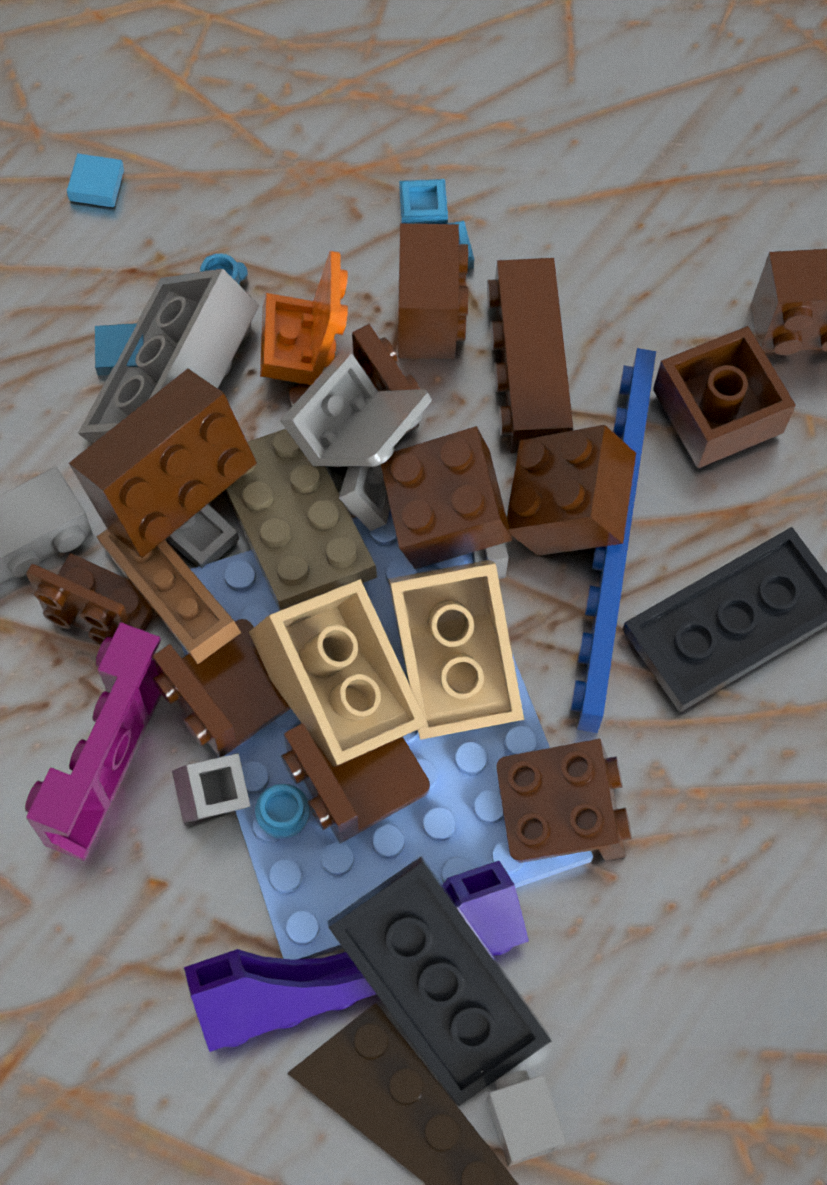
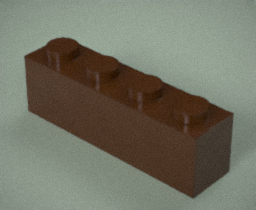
M554 258L497 260L495 279L487 280V303L489 309H497L498 321H491L492 350H501L502 363H495L496 392H505L506 406H499L500 435H509L510 453H518L520 440L573 431V420Z

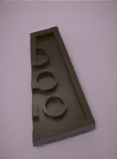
M376 1002L287 1073L289 1078L303 1089L305 1088L325 1104L329 1110L350 1124L388 1157L390 1156L423 1185H519Z

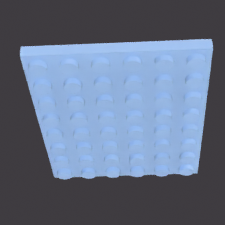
M390 509L387 523L373 531H370L357 517L352 518L376 565L377 578L364 582L363 585L407 678L388 579L474 563L472 553L414 569L399 549ZM252 550L208 563L203 568L198 566L190 569L234 621L246 619L255 627L267 616L279 611ZM181 644L184 656H186L189 653ZM514 656L513 660L524 720L422 740L419 739L418 730L403 736L430 781L428 794L341 844L330 827L325 830L321 829L311 810L309 820L304 829L289 838H275L266 834L256 820V802L261 793L270 786L290 784L299 788L305 794L308 801L313 798L303 781L298 784L293 781L281 758V755L287 752L284 733L302 724L292 709L225 755L239 753L251 807L235 812L283 959L316 958L342 949L343 947L328 928V920L420 856L423 857L442 885L448 877L500 860L516 888L592 861L593 854L591 851L525 863L516 862L510 855L497 774V762L505 756L550 748Z

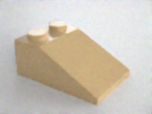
M484 560L388 579L408 683L428 724L418 729L419 739L422 740L524 720L496 563L491 560Z
M361 579L270 614L249 631L270 680L301 723H304L309 734L333 767L428 725Z

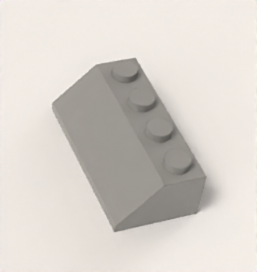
M224 269L160 278L137 321L131 337L116 365L112 368L78 434L88 441L96 442L187 368L218 388L222 379L231 369V361L241 341L251 329V321L259 304ZM143 334L144 345L136 356V365L138 367H128L126 365Z

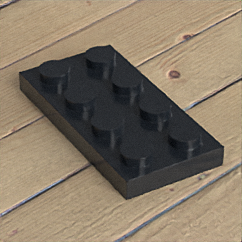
M790 527L624 623L622 630L677 710L682 712L826 627L827 573L794 528Z
M422 856L328 920L330 931L458 1106L552 1042L544 1026Z

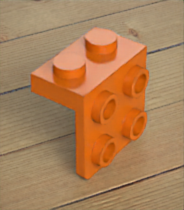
M329 251L313 301L266 293L262 307L261 377L312 385L322 374L324 367H328L334 360L336 351V339L334 337L335 334L343 335L348 315V306L340 304V299H343L348 279V271L340 269V252Z

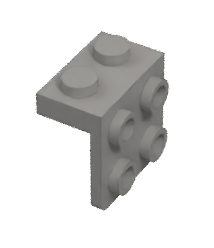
M345 353L339 354L283 416L280 422L312 466L375 467L387 461L394 452L393 447L406 431L412 429L421 421L423 417L422 412L431 403L432 398L425 389L377 391L353 354Z

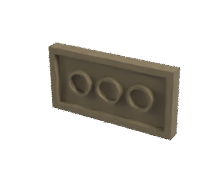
M286 428L247 442L257 464L224 491L279 611L359 579L364 583L377 578L376 565L347 508L339 499L340 494L326 467L312 466Z

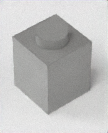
M239 753L187 764L172 771L183 823L251 807Z
M527 1070L495 1081L497 1090L489 1092L486 1101L508 1167L564 1147L567 1141L544 1074L530 1079Z

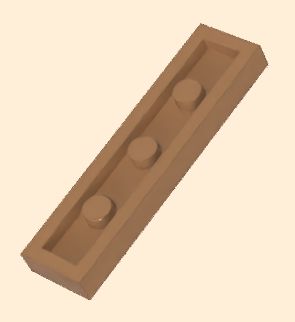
M107 529L96 536L104 550L197 664L241 633L231 616L166 540L162 541L141 558Z

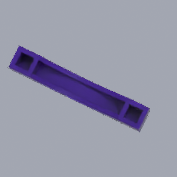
M500 860L448 877L443 883V887L493 956L502 955L514 946L529 942L515 884ZM236 949L184 967L190 996L209 1052L223 1047L239 1046L249 1038L278 1028L287 1029L294 1027L309 1017L330 1010H343L352 1006L356 1001L376 995V992L346 952L324 958L292 960L264 957Z

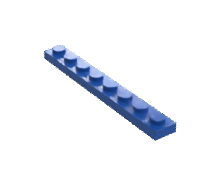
M637 348L633 366L623 365L619 394L627 395L626 408L617 407L613 432L636 452L623 544L596 547L594 550L592 569L601 571L599 587L590 585L585 608V615L594 617L592 633H582L578 654V663L587 664L585 680H575L570 711L580 712L577 730L598 733L604 715L656 351Z

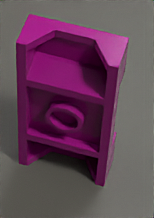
M120 622L113 638L108 636L102 642L96 657V666L106 691L100 695L95 705L92 719L96 723L88 739H81L72 753L69 763V769L72 770V773L69 775L50 767L44 781L38 780L33 785L26 800L25 811L28 812L26 819L44 846L81 861L85 860L161 697V693L152 678L158 675L152 656L156 653L161 642L159 636Z

